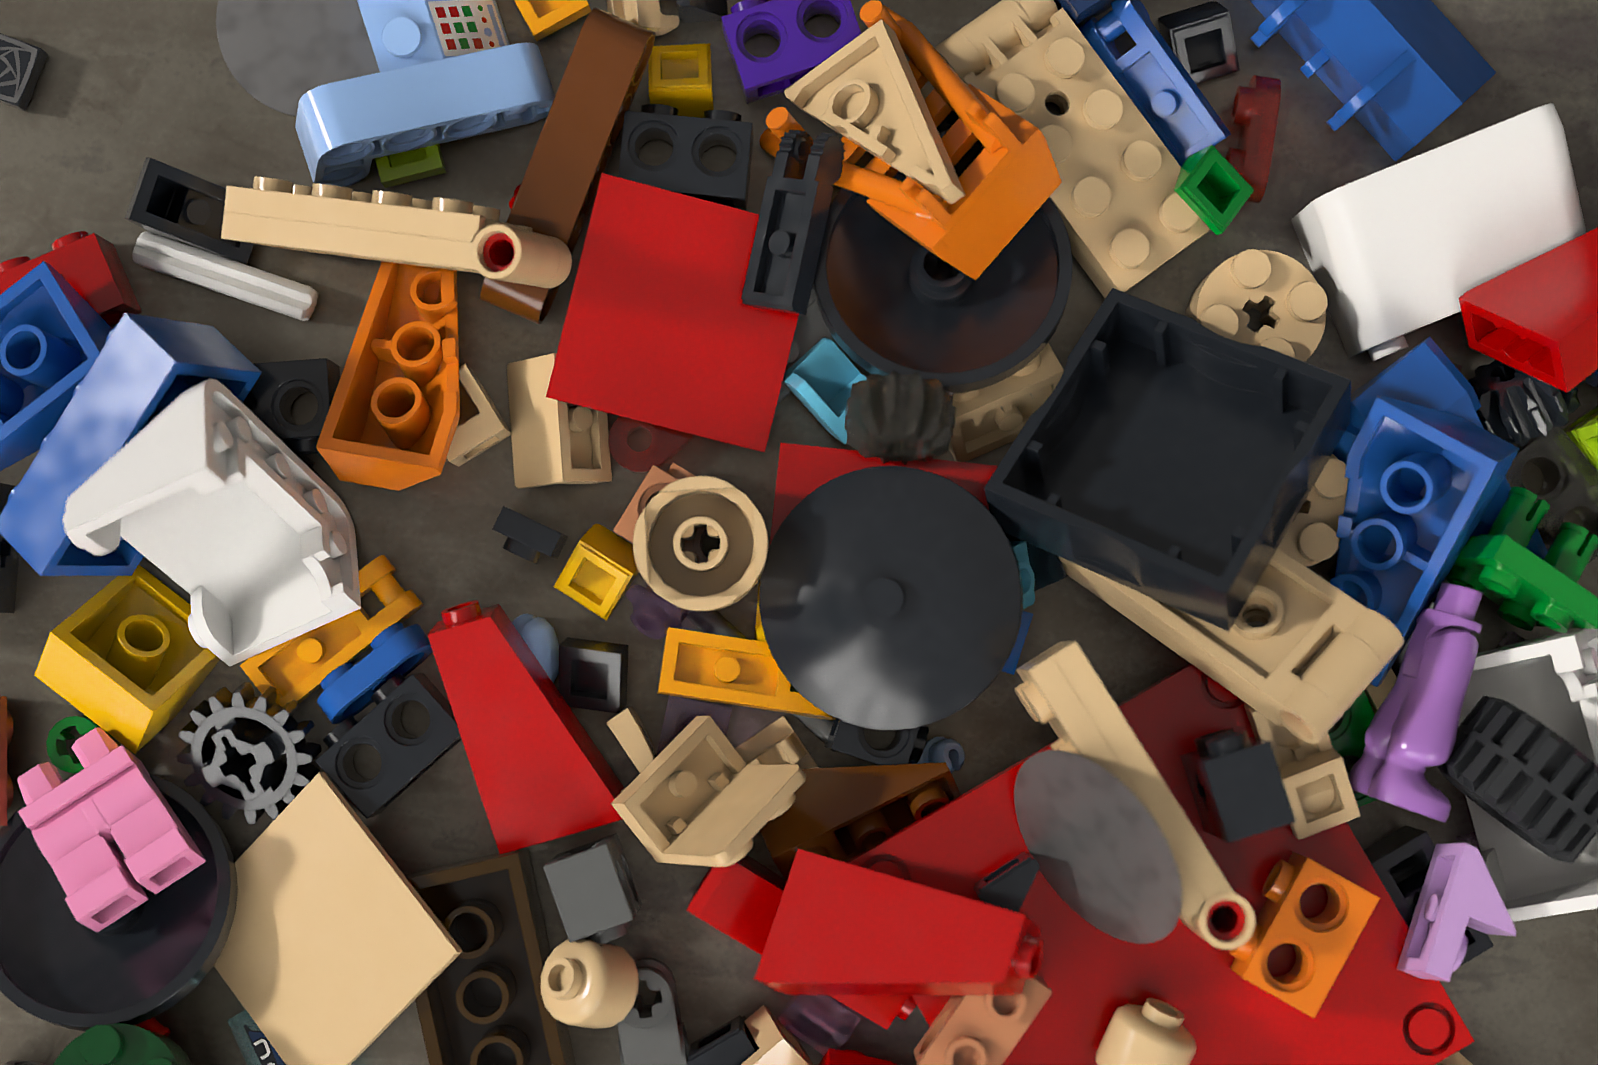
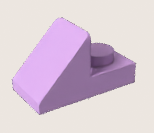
M1467 843L1436 844L1397 965L1398 970L1420 979L1449 982L1452 972L1461 965L1466 954L1467 937L1464 933L1467 926L1490 935H1516L1515 926L1478 848Z

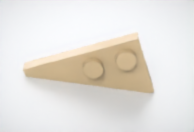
M882 19L784 90L786 98L798 108L950 204L965 196L897 35Z

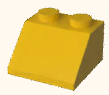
M138 565L132 576H117L50 632L34 676L136 754L176 717L220 661V658L208 648L199 646L193 639L188 627L191 605L146 569Z

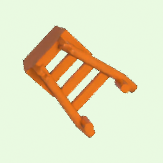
M871 0L861 8L859 13L861 20L870 28L882 19L895 31L903 52L909 57L908 63L919 89L927 81L932 84L934 89L924 100L936 128L952 110L959 116V119L941 138L953 167L977 140L985 148L958 178L965 196L953 204H950L909 177L904 181L894 179L893 177L898 173V170L876 156L865 168L855 165L866 150L844 136L841 139L845 150V159L842 160L841 177L833 185L869 197L866 202L885 219L940 259L977 280L1062 183L1046 139L1036 126L973 85L969 84L967 86L911 21L886 7L879 0ZM777 107L768 114L766 118L768 128L762 133L759 143L763 150L776 158L777 151L780 150L781 137L785 136V132H789V130H805L786 108Z

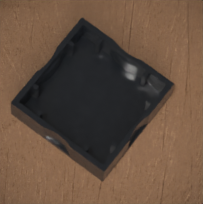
M1112 288L1068 356L1067 364L1056 388L1048 399L1030 415L984 487L989 510L1007 534L1229 632L1350 424L1351 380L1270 348L1245 344L1225 338L1207 329L1195 319Z

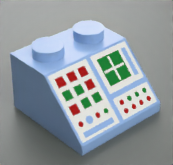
M357 0L380 72L510 45L496 0Z

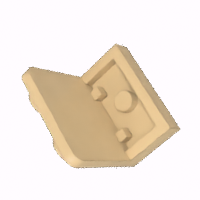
M696 716L626 787L611 805L656 862L727 867L738 862L750 851L753 846L752 837L768 820L777 818L792 806L796 799L794 792L804 783L806 775L798 765L746 764L711 716Z

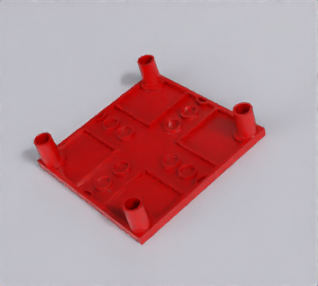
M1189 663L1116 705L1233 892L1244 898L1252 907L1255 921L1268 899L1262 895L1263 886L1268 875L1280 860L1288 862L1293 852L1313 860L1380 899L1315 1018H1312L1232 971L1230 966L1235 957L1230 955V950L1220 949L1211 945L1186 927L1180 918L1174 929L1163 939L1156 942L1132 943L1115 938L1094 927L1078 915L1055 892L1041 871L1038 870L1018 913L1026 915L1041 928L1039 938L1044 942V952L1037 975L1045 980L1053 992L1002 1065H1097V1049L1114 1012L1127 1004L1144 1006L1148 998L1163 1001L1175 1007L1184 1015L1185 1018L1181 1025L1191 1033L1196 1044V1052L1190 1065H1435L1475 1041L1440 981L1420 979L1397 969L1409 928L1347 822L1300 840L1294 836L1289 824L1230 843L1204 832L1180 755L1197 750L1194 739L1223 729L1233 728L1234 732L1246 731L1248 737L1255 738L1244 707L1247 704ZM1054 742L845 863L981 902L973 889L975 887L974 883L1023 851L1025 853L1029 852L1021 834L1015 811L1014 787L1016 777L1025 761L1036 753L1052 750L1050 745ZM1322 883L1307 887L1300 897V910L1305 918L1318 916L1327 905L1328 895ZM1218 907L1213 911L1211 919L1217 914ZM1291 943L1279 944L1270 951L1267 958V969L1270 976L1285 975L1293 968L1296 953ZM912 995L929 1027L952 996Z

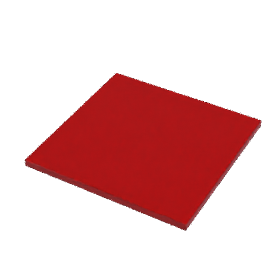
M602 173L546 398L765 453L799 314L761 309L742 303L741 297L759 214Z

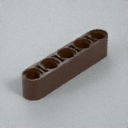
M595 7L591 10L578 36L506 223L531 227L534 233L560 239L566 244L572 257L596 196L601 174L605 173L622 130L625 111H629L651 56L656 37L654 31ZM485 277L480 299L540 325L549 313L560 285L553 288H541Z

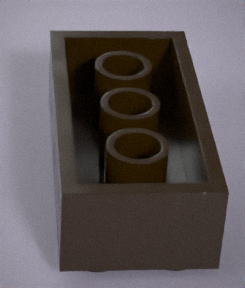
M528 847L501 855L496 853L405 874L404 876L462 949V952L415 999L429 1065H576L568 1026L553 1018L545 1008L540 991L541 974L545 961L551 954Z

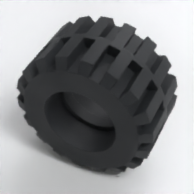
M1483 696L1459 725L1455 744L1449 759L1442 765H1437L1440 773L1464 795L1526 842L1554 860L1573 864L1598 833V765L1528 713L1505 700Z

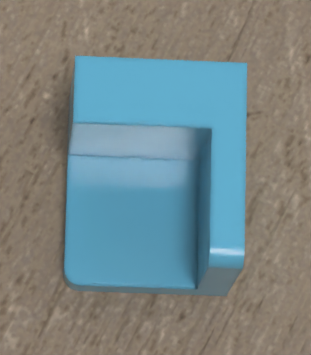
M827 337L820 339L784 373L783 383L821 426L843 444L849 442L892 401L876 382L861 374L839 347Z

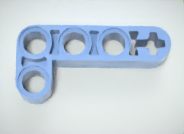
M528 42L516 43L318 86L309 90L300 98L295 128L313 183L347 187L361 181L368 175L372 159L539 121L548 116L555 94L538 45Z

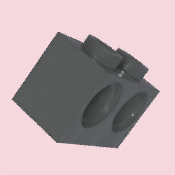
M617 833L557 854L543 866L570 943L587 937L600 944H604L628 933L626 928L632 926L631 920L635 918L640 910L642 902Z

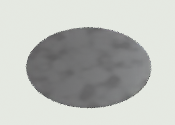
M218 0L216 11L217 37L220 50L230 72L250 95L276 111L297 116L299 100L309 90L328 83L380 72L357 0Z
M1047 750L1036 753L1025 761L1018 772L1014 787L1017 821L1030 854L1040 865L1039 870L1055 892L1084 920L1115 938L1132 943H1152L1167 936L1174 929L1181 913V881L1175 859L1163 833L1140 800L1109 771L1075 753Z

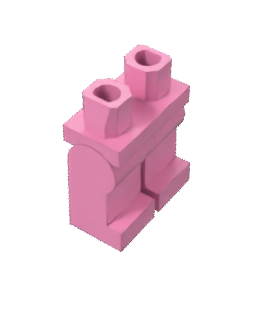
M100 727L94 728L77 739L71 747L84 769L68 780L64 781L56 767L49 762L36 765L17 779L27 805L18 811L27 828L31 829L39 849L51 865L67 895L65 901L76 921L97 933L148 900L141 885L157 894L206 862V859L151 779L141 760L123 745L119 746ZM114 841H116L126 859H124L123 855L121 854L120 850L118 849Z

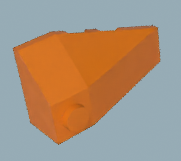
M381 261L316 449L340 481L400 491L441 475L460 418L457 271Z

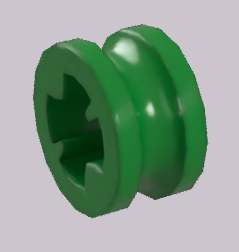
M86 715L66 717L58 721L49 731L46 741L47 754L51 762L62 771L78 773L84 769L76 754L68 753L66 740L75 739V736L70 733L75 727L80 735H85L94 728L100 727Z

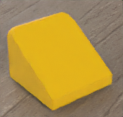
M711 44L653 46L648 61L650 104H663L675 107L679 110L678 116L704 118L705 111L714 110Z
M598 523L594 524L579 540L554 587L607 621L639 572L634 558L633 545Z

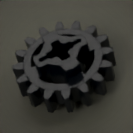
M244 682L233 692V695L226 687H222L209 698V702L203 700L191 711L189 715L192 720L179 732L178 737L189 743V745L177 755V762L192 765L194 769L184 780L185 785L196 786L201 784L206 792L202 795L200 804L205 807L215 800L223 803L222 818L229 820L238 809L244 810L248 824H255L265 811L275 820L320 771L310 762L322 751L321 745L306 742L305 736L312 730L315 724L312 720L298 723L294 719L293 715L299 706L295 699L288 702L284 707L276 704L277 688L270 686L260 697H255L254 689L250 682ZM213 741L216 745L215 753L213 752ZM285 753H286V759H287V766H286V767L284 766V764H283V762H282V760H281L283 754H285ZM286 770L284 778H282L281 775Z

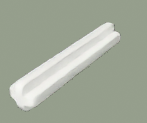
M148 231L142 232L139 235L133 250V261L142 267L302 321L310 319L317 304L318 292L310 286Z

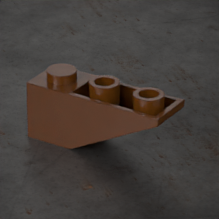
M946 762L802 769L806 779L794 792L796 796L794 803L782 815L768 820L760 829V832L773 861L787 881L798 849L844 862L941 806L946 805L959 797L961 793Z

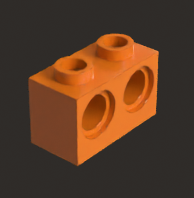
M1293 852L1288 862L1280 860L1268 875L1262 890V895L1268 899L1255 921L1254 932L1250 939L1244 945L1230 949V955L1235 957L1230 969L1243 979L1315 1018L1380 898L1313 860ZM1322 883L1328 895L1327 905L1318 916L1305 918L1300 910V897L1307 887ZM1291 943L1296 953L1293 968L1285 975L1270 976L1267 969V958L1270 951L1279 944Z

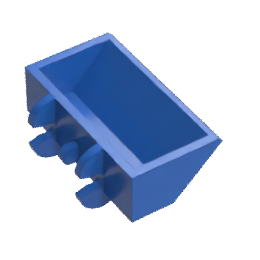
M1249 0L1266 18L1258 27L1259 30L1250 38L1255 45L1260 48L1279 33L1304 60L1305 64L1300 68L1301 72L1307 78H1310L1315 73L1344 105L1326 122L1335 132L1354 116L1395 162L1415 147L1497 73L1431 0Z

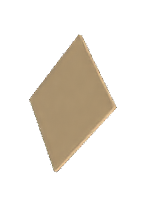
M319 772L235 862L238 888L236 911L228 939L213 966L286 1065H351L462 952V949L325 772Z

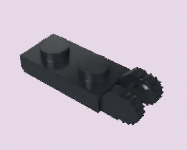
M789 130V132H785L784 137H781L780 150L776 154L772 176L767 178L741 300H743V304L756 308L806 315L834 187L831 186L841 177L842 160L845 159V150L843 147L844 143L841 141L842 138L838 137V134L821 133V135H816L815 140H810V134H806V131Z

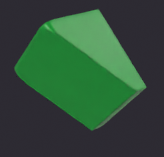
M1210 145L1188 156L1182 164L1174 191L1218 236L1225 231L1254 192V189L1213 145Z

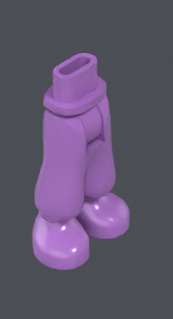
M1442 582L1433 609H1422L1416 619L1417 626L1408 643L1395 684L1365 732L1366 746L1364 753L1354 764L1348 776L1352 790L1442 822L1447 821L1451 809L1450 802L1441 791L1428 783L1424 772L1426 767L1445 763L1449 759L1455 744L1461 709L1479 646L1476 637L1471 632L1480 634L1482 628L1481 624L1473 620L1483 593L1467 587Z

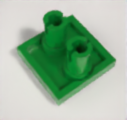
M1512 487L1508 492V498L1487 534L1470 536L1446 577L1447 581L1450 584L1467 587L1483 593L1482 595L1500 606L1497 614L1502 619L1526 631H1532L1535 626L1548 627L1561 633H1567L1569 628L1598 629V597L1577 583L1594 551L1598 549V537L1595 534H1589L1586 539L1585 537L1589 530L1572 522H1562L1557 536L1542 560L1526 549L1542 518L1550 510V505L1544 499H1538L1536 504H1534L1538 495L1521 487Z

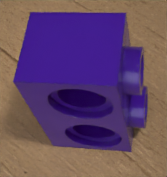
M743 0L731 7V14L721 17L723 34L747 104L784 92L785 89L862 34L850 0H771L768 2L767 0ZM827 14L833 17L840 27L833 35L820 38L810 34L804 25L814 15ZM765 33L776 38L780 45L776 52L768 57H755L745 49L746 42L756 34Z

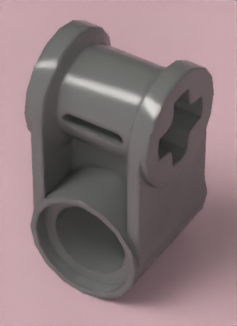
M655 958L635 960L634 962L639 974L638 980H647L650 990L660 991L656 993L654 1002L651 1005H644L642 996L637 994L633 1008L624 1020L617 1023L621 1065H687L689 1044L685 1025L681 1020L676 981L673 973L665 963Z

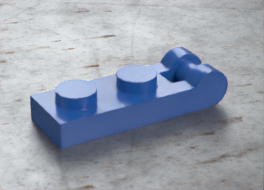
M1113 0L1110 12L1100 20L1092 17L1078 28L1181 167L1188 156L1210 145L1216 146L1231 135L1228 128L1151 22L1149 14L1140 0ZM1127 30L1137 45L1122 56L1115 47L1114 40Z

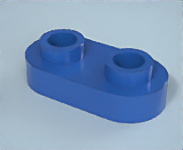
M401 622L389 626L372 640L370 646L373 651L356 665L348 662L339 666L321 681L320 686L324 691L318 697L317 704L332 724H339L349 716H355L374 702L371 696L384 683L398 673L405 677L432 653L428 636L419 624L405 628Z

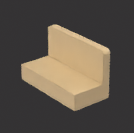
M557 353L509 363L507 366L514 482L518 489L553 484H597L612 481L607 413L546 398Z

